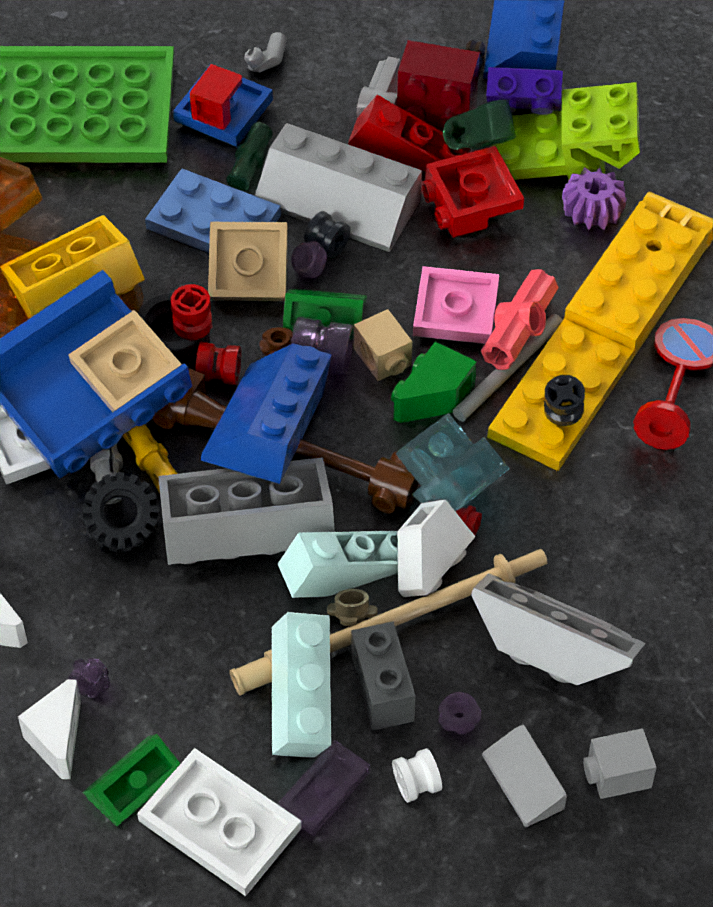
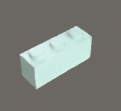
M287 612L272 626V755L315 758L331 746L330 616Z

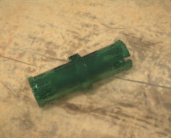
M255 122L253 126L251 125L244 144L239 145L235 153L236 161L226 178V182L230 187L240 191H246L249 188L256 169L261 168L265 160L264 151L273 136V131L268 125L261 122Z

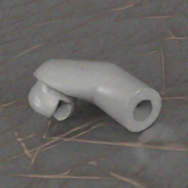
M278 32L271 34L267 49L263 52L257 47H254L253 51L249 49L244 56L248 68L253 72L260 73L279 65L282 62L287 44L286 36Z

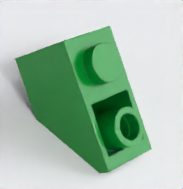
M434 342L426 354L421 353L417 357L412 367V373L406 381L400 380L395 386L391 395V401L394 402L393 420L404 423L453 413V409L468 396L475 386L477 361Z

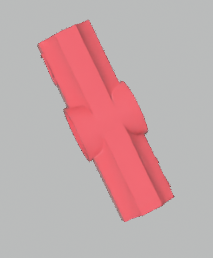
M541 269L531 270L511 302H501L497 306L494 316L495 329L481 350L485 362L492 364L497 370H507L516 360L529 336H540L543 333L546 324L545 310L559 288L555 277L546 274Z

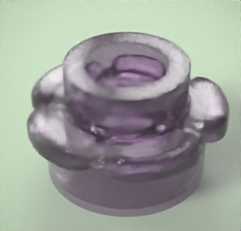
M318 242L301 243L292 253V267L303 278L308 276L312 279L316 278L325 268L327 253L325 249L320 248L321 245Z
M89 658L85 662L83 659H78L73 663L75 669L69 675V679L77 680L80 694L89 698H96L101 691L104 692L105 689L110 687L109 671L99 660Z
M455 692L448 695L438 708V712L441 714L439 716L440 725L447 731H456L457 734L471 732L474 730V725L481 720L480 707L477 706L475 699L471 695L464 692ZM460 712L463 714V717L458 718L455 714Z

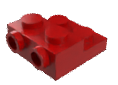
M496 146L426 164L425 181L421 182L423 197L427 203H435L437 207L435 208V218L438 227L441 230L448 228L452 238L486 229L488 227V218L520 210L524 207V197Z

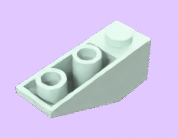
M397 531L299 532L278 563L292 598L331 596L340 591L352 589L397 574Z

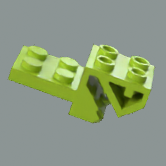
M637 83L562 90V111H553V113L547 115L533 113L493 117L492 146L497 147L514 180L567 175L569 180L572 173L581 174L584 167L590 172H596L600 167L602 173L605 174V162L620 169L640 153Z

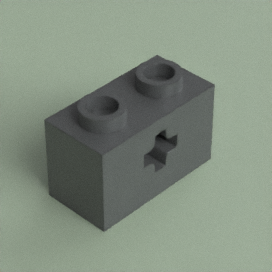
M394 621L351 630V658L372 731L414 722L416 695Z

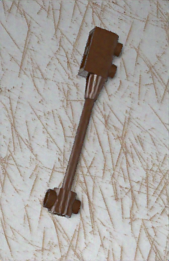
M188 368L192 387L182 399L175 403H168L155 412L152 420L164 429H171L176 422L185 426L191 424L216 428L227 407L207 396L205 374ZM302 439L295 452V455L306 459L323 458L325 466L369 482L368 495L373 497L372 504L384 513H393L397 506L408 510L413 504L422 480L421 463L416 457L404 451L394 452L390 459L382 457L375 467Z

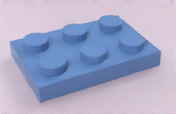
M181 169L147 215L145 223L148 230L209 253L210 222H277L281 216V206Z

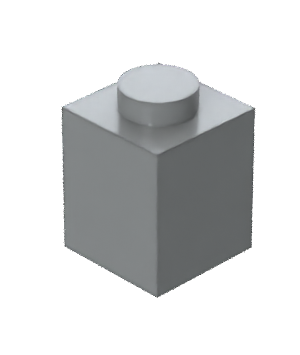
M643 728L591 739L589 755L583 759L587 781L589 784H596L600 799L652 788L657 767Z

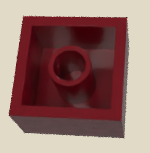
M407 40L398 69L397 106L438 130L468 135L477 105L480 52Z

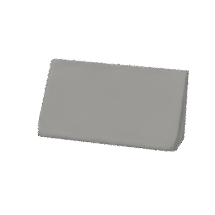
M524 724L514 728L482 753L484 760L525 828L565 809L566 792Z

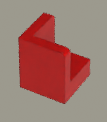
M210 64L189 92L192 119L225 130L231 121L230 99L242 84V75Z

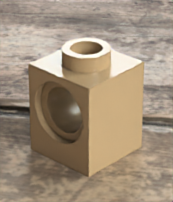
M388 309L354 324V349L377 381L390 375H398L407 367L412 366V340Z

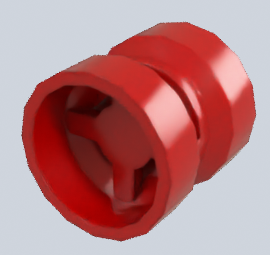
M187 284L176 289L171 296L173 328L176 334L188 340H197L205 337L212 328L211 300L208 291L202 286Z
M200 342L196 358V371L205 374V382L219 379L224 384L237 385L241 369V346L228 345L225 348H218L213 343Z

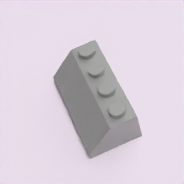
M286 123L269 148L255 196L280 205L282 214L307 223L318 212L325 211L332 216L333 221H343L351 227L349 238L390 252L421 201L422 170Z
M323 458L291 461L280 484L228 468L158 476L168 565L179 563L192 564L197 561L222 558L235 559L240 556L257 554L272 555L287 551L299 532H335L333 503Z

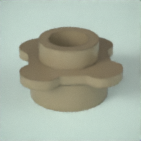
M346 589L335 595V603L327 606V613L339 618L342 625L353 626L365 621V618L377 616L378 608L374 605H369V596L365 591Z

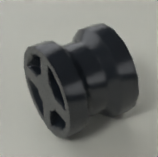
M320 211L309 222L304 234V243L311 248L319 247L325 256L335 258L346 246L350 237L351 227L343 221H333L330 214Z
M559 375L553 377L545 387L544 413L553 424L569 426L581 419L584 413L585 388L582 382L570 375ZM563 402H571V405H561Z

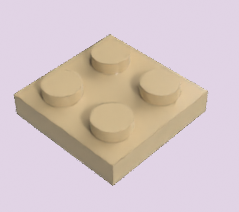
M210 222L208 293L211 301H285V293L287 292V222Z
M135 310L68 354L71 364L112 412L182 365Z

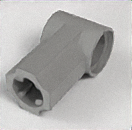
M387 57L386 60L379 61L369 87L364 86L361 90L357 104V118L377 94L397 105L400 59Z

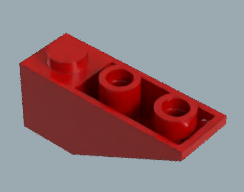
M378 94L358 116L348 142L351 146L422 171H426V164L470 153L471 148Z

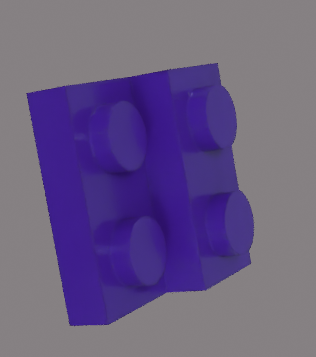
M488 67L487 107H492L495 111L501 113H512L516 109H531L532 113L547 115L553 113V110L561 111L563 71Z

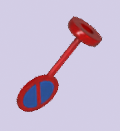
M688 318L671 319L661 324L655 332L654 346L658 354L665 361L676 366L665 401L655 400L642 405L633 421L634 431L638 438L645 444L657 449L669 450L678 448L685 444L689 437L690 419L686 412L675 404L686 369L701 370L713 366V328L699 320Z

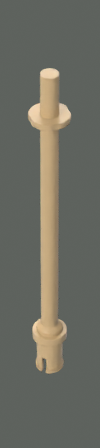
M542 549L509 562L502 554H498L494 557V568L330 634V653L351 645V630L394 621L395 626H398L471 596L473 588L488 573L501 578L504 582L515 583V577L546 565L547 557ZM272 649L264 652L263 658L229 670L233 685L240 696L245 694V692L272 682Z

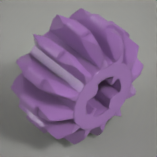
M584 167L581 174L572 173L562 193L565 216L572 217L574 225L585 223L588 231L593 225H598L604 230L608 223L617 224L620 214L623 213V209L626 207L627 198L625 197L624 181L616 180L614 172L602 173L600 167L596 172H590Z

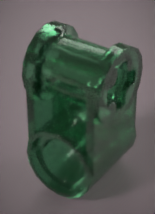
M506 99L479 105L476 109L453 116L447 120L443 128L445 143L455 150L465 148L482 149L490 145L513 140L517 137L509 100Z

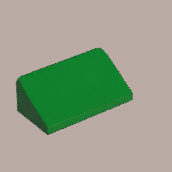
M158 734L150 735L85 789L83 793L115 826H118L150 799L181 763Z

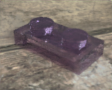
M334 740L331 746L321 754L278 802V805L300 819L301 828L314 836L370 773V764Z

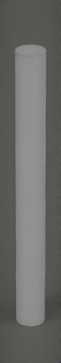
M552 314L546 320L545 329L540 336H529L511 367L507 370L495 369L453 409L454 416L459 421H465L554 334L563 321L562 318L557 314Z

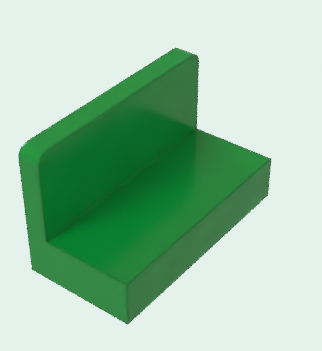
M290 289L285 293L283 328H288L294 333L354 339V324L363 321V311L367 296Z

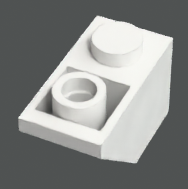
M446 499L421 503L397 531L399 593L403 597L426 596L435 592L442 584V576L450 567L456 565L465 557L466 547L475 538V535Z

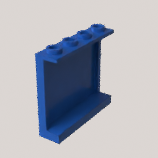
M101 270L0 338V406L59 479L69 472L73 473L80 470L87 463L88 459L97 452L116 445L122 435L135 426H142L149 422L155 415V412L168 403H175L182 399L192 387L189 370L184 363L112 412L71 364L68 354L132 312L115 293L113 281L104 270Z

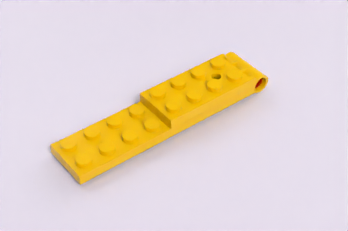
M649 191L644 199L638 203L565 308L563 321L488 427L487 437L559 471L704 251L712 243L713 218ZM559 375L576 377L585 388L584 413L578 422L569 426L553 424L544 413L545 387L553 377ZM563 402L561 405H571V402Z

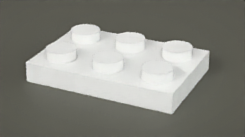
M195 748L137 813L139 822L244 896L250 892L302 829L300 819Z

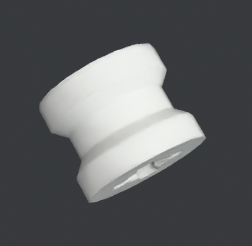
M427 748L418 751L414 758L407 760L400 757L392 761L398 788L407 803L416 800L419 793L428 791L433 794L442 790V781L437 764Z

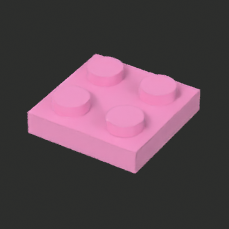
M423 266L413 324V336L485 344L493 331L499 274Z

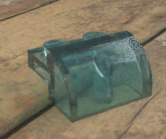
M449 413L395 453L421 485L412 494L420 503L446 499L454 511L462 508L510 469L485 437L473 444Z

